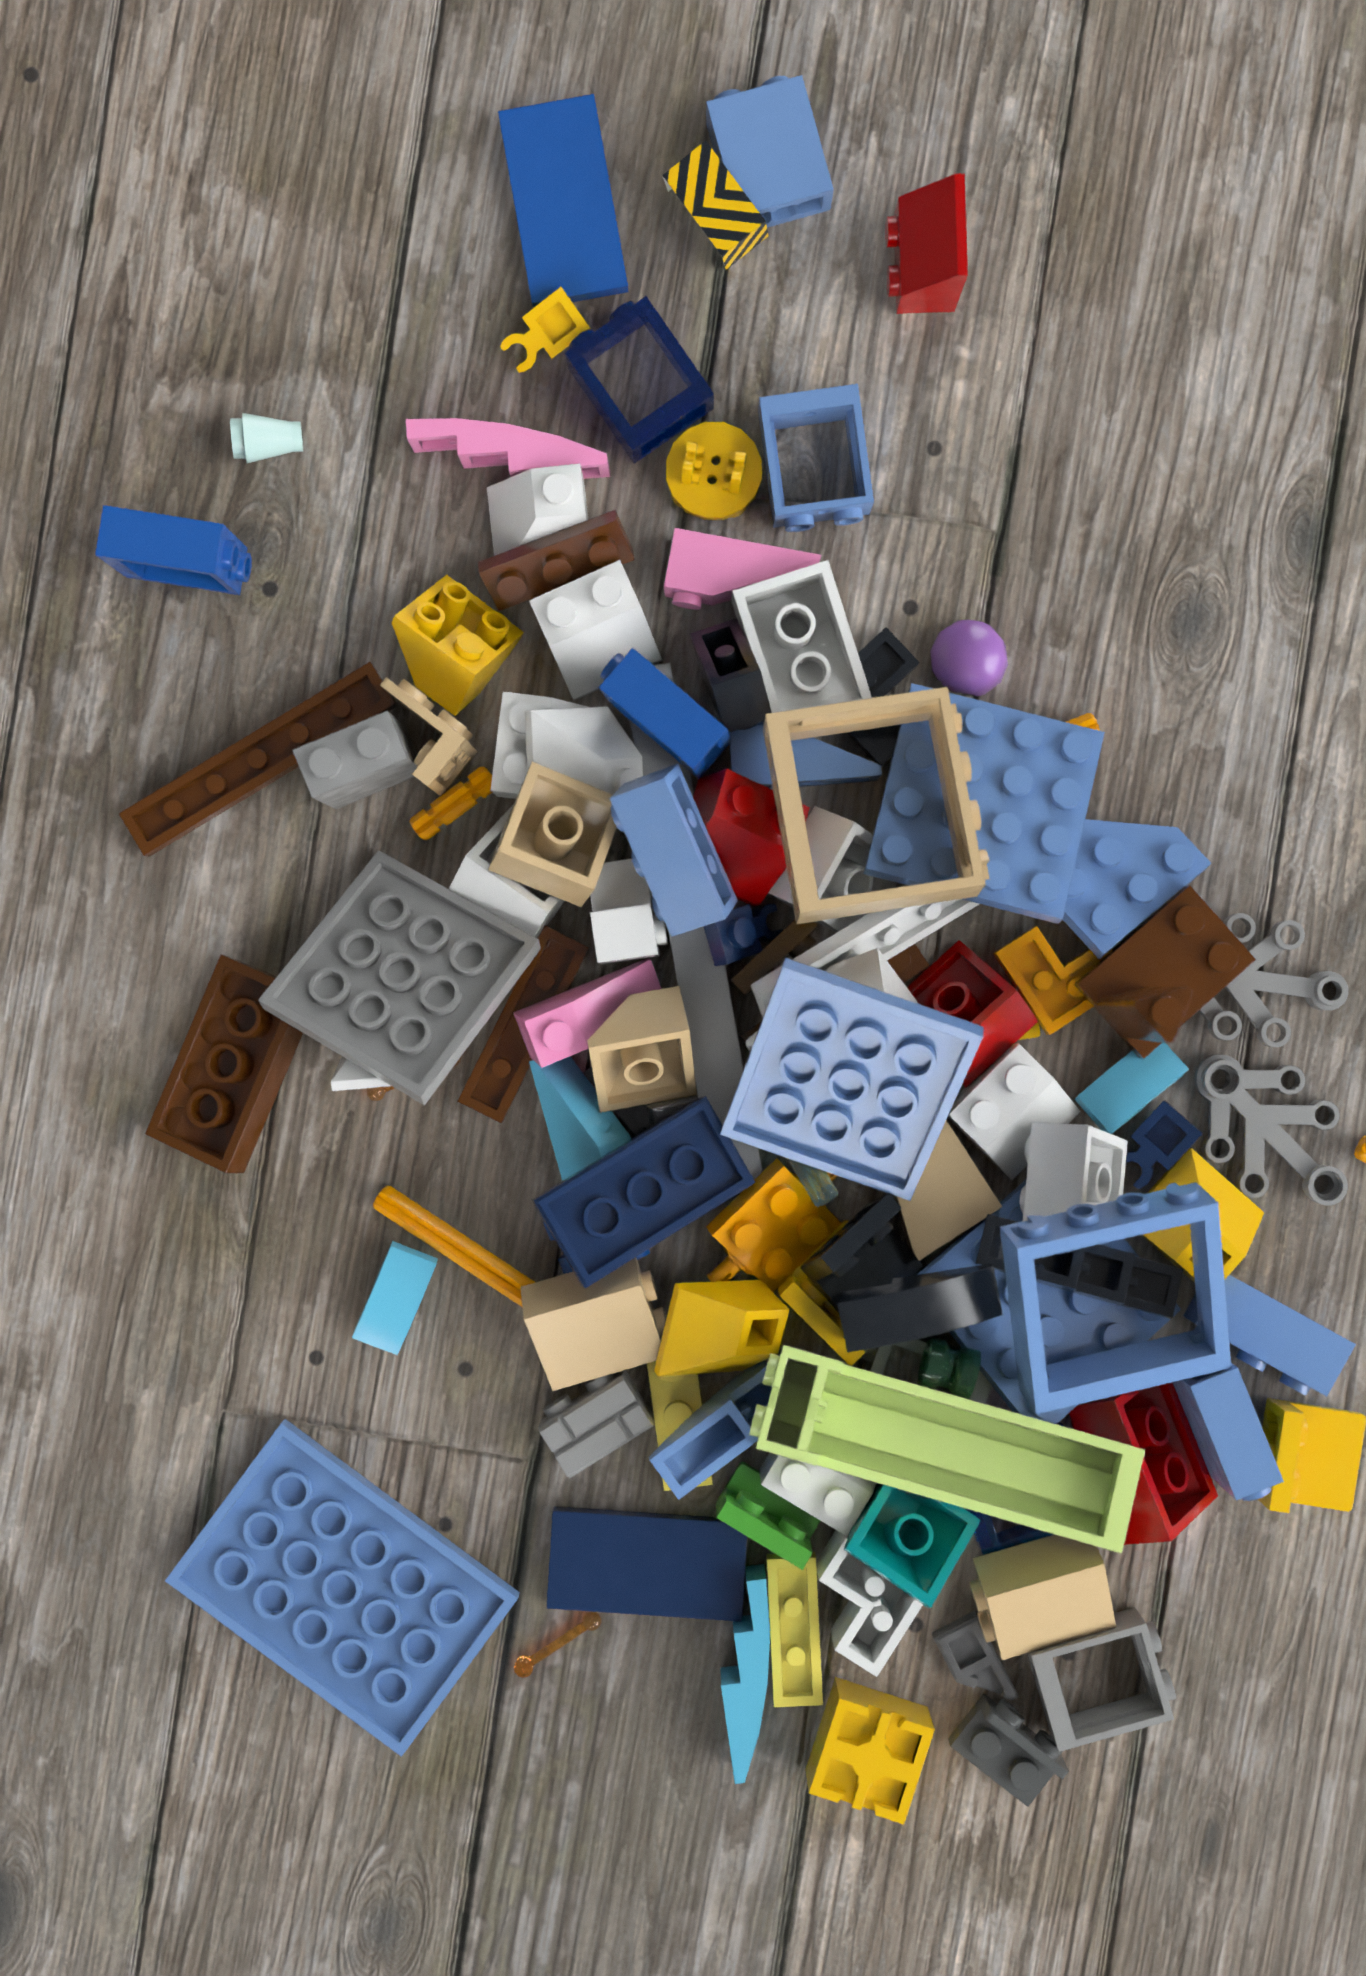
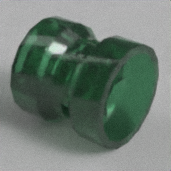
M930 1337L921 1358L918 1371V1385L933 1390L938 1387L949 1389L952 1395L969 1399L974 1391L981 1364L980 1350L966 1346L958 1350L949 1347L945 1340Z

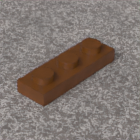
M613 510L478 562V570L498 611L541 596L618 560L623 565L634 561L635 558L633 548L617 512Z

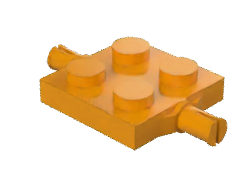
M776 1158L755 1179L756 1183L744 1189L706 1226L710 1234L723 1246L725 1253L728 1255L712 1272L706 1275L711 1282L730 1281L742 1270L761 1280L774 1292L842 1224L826 1207L823 1197L820 1195L837 1175L817 1169L805 1179L800 1175L792 1173Z

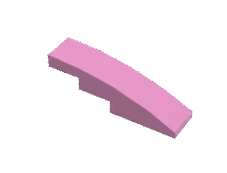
M459 418L406 419L407 440L414 453L457 450L464 469L508 465L509 473L512 477L533 468L580 463L584 479L610 477L607 453L558 435L511 424Z

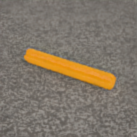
M392 1186L382 1188L375 1198L372 1206L376 1211L522 1307L520 1287L536 1283L535 1281Z

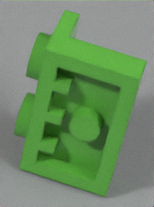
M740 1462L716 1501L717 1519L803 1570L813 1553L810 1538L820 1520L762 1486L760 1471L745 1462Z

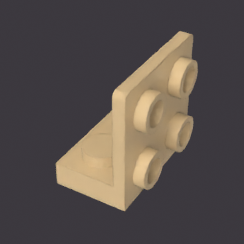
M385 677L380 686L398 703L441 735L437 742L431 739L419 751L414 760V764L418 767L412 774L441 796L451 788L478 753L468 742L473 734L444 709L438 716L433 714L431 710L435 705L427 699V696L405 679H402L397 686Z

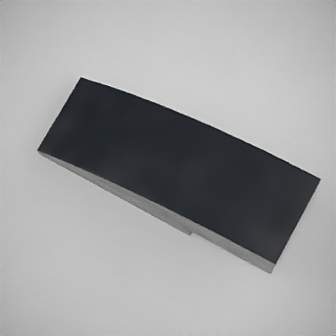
M993 1263L893 1278L892 1284L842 1291L837 1302L847 1352L913 1341L974 1325L1003 1315Z

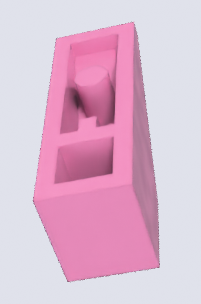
M675 528L664 582L665 597L673 598L672 604L675 606L699 610L702 604L713 606L730 601L733 590L820 563L821 555Z
M647 958L513 1013L530 1058L543 1068L589 1049L587 1040L629 995L659 990L661 986L650 958Z

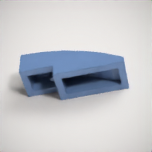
M765 1360L744 1370L687 1418L648 1457L678 1500L758 1441V1437L749 1435L757 1404L767 1407L772 1387L763 1385L767 1368Z

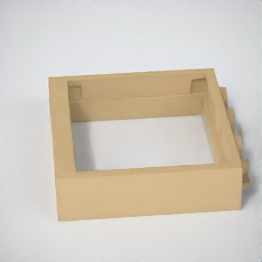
M948 687L765 714L763 735L796 924L977 897L986 885L985 880L990 879L987 867L989 856L986 849L979 850L976 831L981 829L979 805L977 800H969L966 784L972 778L971 762L967 751L960 752L957 734L962 732L961 713L957 712L956 704H951ZM928 720L958 878L819 899L791 741Z

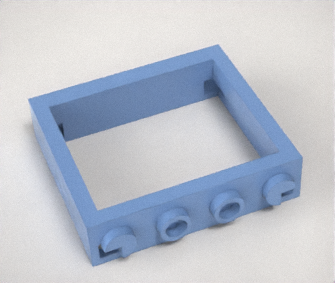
M1175 1182L1168 1185L1164 1190L1146 1194L1126 1193L1120 1195L1115 1201L1097 1205L1077 1204L1069 1207L1066 1212L1049 1216L1030 1215L1027 1216V1221L1000 1226L1019 1390L1036 1414L1231 1368L1219 1204L1197 1182L1181 1186ZM1190 1224L1199 1329L1046 1365L1034 1259Z

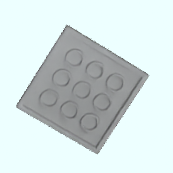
M378 850L258 1001L264 1010L425 1106L541 950L539 939Z

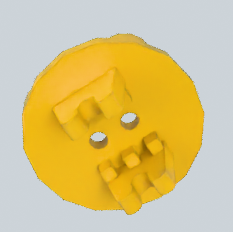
M703 422L686 429L673 442L666 459V483L671 492L673 502L686 513L703 520H725L740 516L755 499L762 482V459L755 442L742 429L725 422ZM718 458L720 463L714 465L711 462L712 459ZM710 477H714L717 481L714 484H710L707 480Z

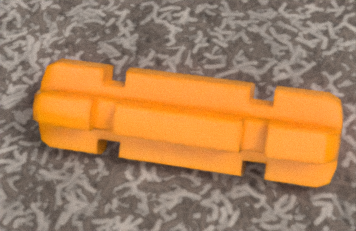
M484 766L479 767L467 776L469 779L467 782L463 783L460 781L430 803L432 808L428 811L423 808L411 817L409 822L416 834L423 840H429L441 831L439 827L442 824L448 826L478 804L476 799L480 796L486 798L492 793L490 791L492 774Z

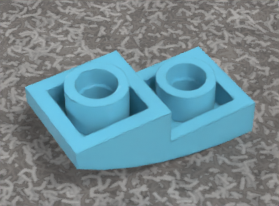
M1161 1043L1144 1059L1139 1058L1132 1050L1075 1098V1101L1102 1131L1112 1134L1142 1111L1150 1101L1179 1080L1189 1068L1166 1043Z
M392 1241L376 1276L372 1291L355 1326L352 1338L398 1355L430 1282L438 1258Z

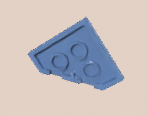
M1085 819L1063 921L1096 957L1101 959L1183 887L1187 886L1204 872L1211 862L1178 827Z

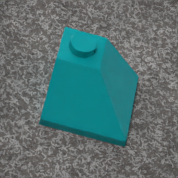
M877 1483L872 1496L848 1535L844 1550L925 1607L931 1608L981 1520L963 1507Z

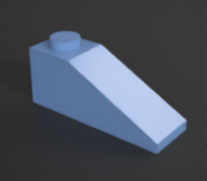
M764 721L750 729L729 733L731 739L729 744L731 771L773 789L763 735ZM816 738L791 741L799 787L878 781L882 776L881 765Z

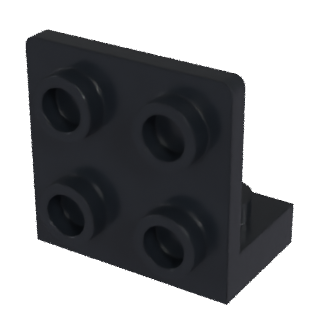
M889 1193L863 1207L800 1266L802 1271L838 1313L837 1302L842 1291L892 1284L893 1278L917 1275L925 1268L894 1232V1226L889 1222L902 1209Z

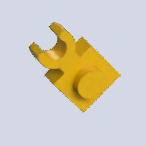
M559 287L522 316L530 330L525 334L513 333L508 335L500 347L505 351L512 344L519 343L526 348V359L516 366L517 371L522 373L533 366L537 351L541 348H544L551 359H553L591 328L563 288Z

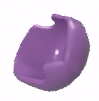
M968 619L954 622L938 633L930 651L934 675L941 681L944 687H948V690L954 693L975 696L984 695L1001 683L1008 667L1006 645L1003 639L990 625L982 621Z

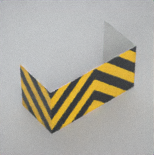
M706 140L662 175L667 191L669 192L673 189L721 254L726 270L769 236L765 219Z

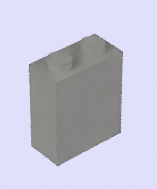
M388 711L293 750L312 798L334 809L341 808L415 777L412 774L418 767L414 764L417 752L407 728Z

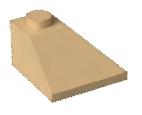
M679 986L629 995L587 1040L600 1113L697 1095L690 1029Z

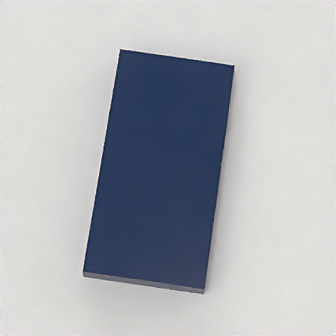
M706 1096L698 1098L532 1199L533 1204L583 1288L594 1284L756 1183L732 1140L720 1135L723 1125Z
M554 1506L552 1512L546 1609L742 1622L747 1536L716 1517Z

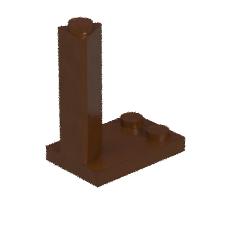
M1188 885L1183 887L1074 985L1139 1058L1144 1059L1161 1043H1173L1179 1028L1256 959L1198 893Z

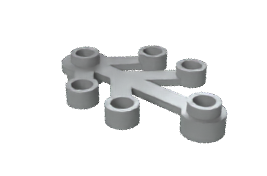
M1238 913L1226 917L1223 923L1230 931L1231 925L1236 919L1244 922L1246 926L1245 934L1240 938L1237 937L1241 943L1249 941L1254 936L1256 925L1249 915ZM1293 920L1276 923L1272 927L1270 935L1248 950L1256 960L1225 987L1257 1029L1256 1035L1259 1042L1267 1047H1281L1285 1045L1290 1039L1291 1029L1286 1021L1273 1017L1254 990L1304 997L1306 1002L1317 1010H1335L1341 1007L1348 997L1347 982L1336 972L1320 971L1310 975L1309 978L1256 971L1281 951L1296 949L1303 943L1305 938L1304 929L1301 924ZM1285 926L1290 927L1294 932V939L1290 944H1285L1280 938V932ZM1327 982H1332L1336 987V994L1331 1000H1327L1322 993V988ZM1212 998L1199 1010L1207 1020L1209 1033L1218 1040H1232L1240 1034L1242 1022L1239 1016L1231 1011H1223L1215 998ZM1223 1016L1228 1017L1232 1022L1231 1031L1225 1035L1221 1034L1217 1028V1023ZM1272 1023L1277 1024L1281 1032L1280 1037L1274 1042L1270 1041L1266 1035V1030Z
M1221 1054L1209 1056L1198 1065L1194 1078L1195 1086L1199 1094L1209 1101V1134L1204 1137L1201 1143V1151L1206 1159L1216 1163H1225L1232 1158L1235 1152V1145L1232 1139L1228 1137L1230 1105L1243 1117V1169L1238 1172L1235 1178V1186L1239 1191L1249 1198L1262 1197L1268 1191L1269 1179L1264 1173L1266 1140L1303 1178V1191L1311 1201L1331 1206L1339 1203L1345 1197L1348 1190V1182L1343 1172L1332 1166L1318 1165L1279 1125H1310L1313 1128L1329 1130L1336 1126L1339 1121L1340 1113L1337 1106L1326 1100H1314L1308 1105L1258 1104L1245 1090L1274 1088L1282 1094H1297L1305 1085V1075L1300 1068L1292 1065H1281L1275 1070H1245L1236 1059ZM1220 1069L1226 1075V1082L1222 1087L1216 1088L1211 1082V1077L1216 1070ZM1286 1071H1291L1295 1076V1082L1291 1088L1286 1089L1281 1084V1076ZM1325 1106L1329 1111V1118L1326 1122L1320 1124L1315 1118V1112L1319 1107ZM1216 1139H1222L1225 1143V1151L1222 1155L1215 1157L1210 1150L1211 1144ZM1256 1174L1259 1178V1186L1256 1190L1249 1192L1245 1188V1180L1249 1175ZM1325 1175L1328 1179V1187L1325 1191L1318 1193L1315 1190L1314 1182L1317 1177Z

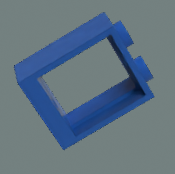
M103 505L95 556L126 578L240 595L242 582H248L252 567L251 554L247 553L248 548L224 524Z
M633 647L625 657L621 653L615 655L601 672L600 677L604 682L599 686V689L609 703L698 779L703 776L731 743L728 729Z

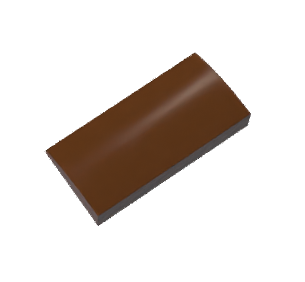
M220 955L148 1125L146 1135L222 1172H245L303 1035V1032L264 1010L258 1001L277 976L226 955Z

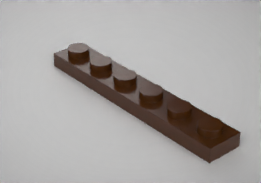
M368 662L118 813L142 854L148 857L152 856L299 767L293 753L294 749L385 711L390 712L397 708L398 705L394 698L380 686L383 680L375 666Z

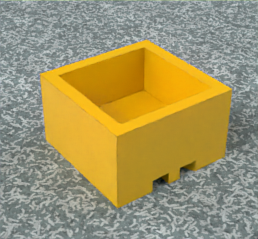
M835 1677L806 1766L809 1794L836 1803L842 1800L851 1803V1807L862 1810V1807L875 1811L876 1816L904 1825L935 1730L928 1707Z

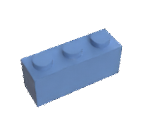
M677 763L624 783L609 798L612 803L611 815L616 827L620 831L625 832L632 848L631 857L634 868L638 875L643 878L645 877L653 895V910L659 921L665 922L672 937L726 919L738 900L679 764Z
M1229 1275L1224 1280L1229 1343L1240 1348L1236 1357L1262 1372L1267 1364L1283 1372L1279 1381L1307 1396L1311 1388L1328 1396L1356 1344ZM1196 1293L1183 1315L1197 1325L1194 1330L1199 1329Z

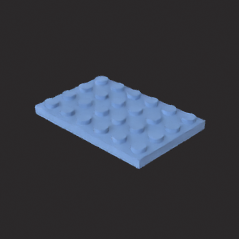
M286 1419L281 1422L165 1580V1582L401 1757L512 1608L520 1594L519 1591Z

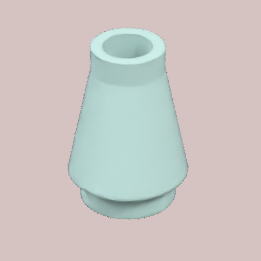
M242 413V418H230L234 459H246L247 463L291 452H303L301 421H285Z

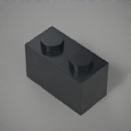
M737 618L690 633L703 682L721 724L731 733L737 730L750 729L763 722L765 714L772 712L760 667Z

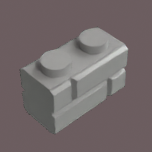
M626 1370L589 1380L584 1384L587 1388L586 1392L573 1400L570 1399L568 1394H565L543 1409L546 1417L540 1421L539 1433L551 1452L554 1453L556 1460L569 1479L654 1426V1415Z

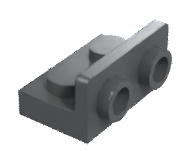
M983 1693L948 1738L950 1747L1029 1807L1054 1774L1061 1779H1064L1068 1774L1069 1770L1061 1755L1063 1751L1058 1752L1051 1735L1040 1729L1036 1734L1023 1724L1025 1718L1009 1702L1001 1699L997 1704Z

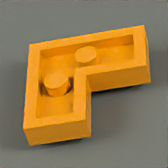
M1034 926L993 954L1037 1018L1046 1035H1051L1094 1007L1074 984L1108 955L1112 949L1101 959H1098L1088 949L1065 965H1062L1038 926Z

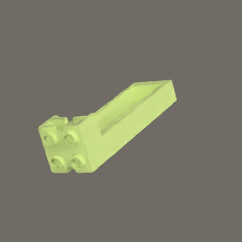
M783 1345L780 1356L770 1354L763 1379V1385L772 1387L768 1405L766 1407L757 1404L749 1435L758 1437L756 1449L811 1465L822 1466L1122 1554L1145 1449L845 1365L842 1361Z

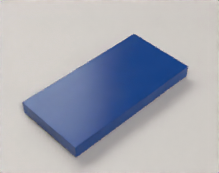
M594 94L498 111L533 308L559 287L563 288L572 302L629 292Z

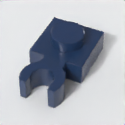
M750 904L735 907L726 919L703 926L714 966L730 964L758 954L762 951L761 943L773 941L783 929L771 931L767 927L766 918L769 913L777 911V906L775 904H766L751 909Z
M1166 1100L1130 1136L1141 1146L1136 1152H1128L1126 1155V1164L1133 1161L1137 1162L1142 1168L1141 1177L1133 1184L1136 1189L1146 1186L1151 1181L1154 1171L1153 1165L1157 1161L1167 1170H1170L1203 1135L1199 1129Z

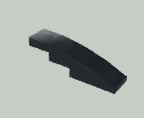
M987 1214L975 1264L985 1265L993 1263L994 1270L1005 1273L1000 1226L1018 1222ZM1102 1245L1089 1246L1034 1259L1036 1282L1161 1317L1173 1318L1183 1268L1136 1257V1254Z

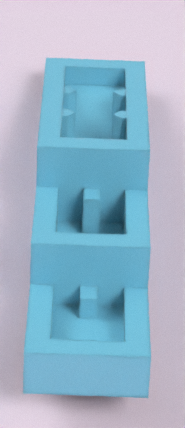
M765 1564L745 1566L751 1615L742 1616V1622L733 1621L738 1665L720 1668L721 1690L735 1784L745 1783L760 1733L768 1685L770 1622Z

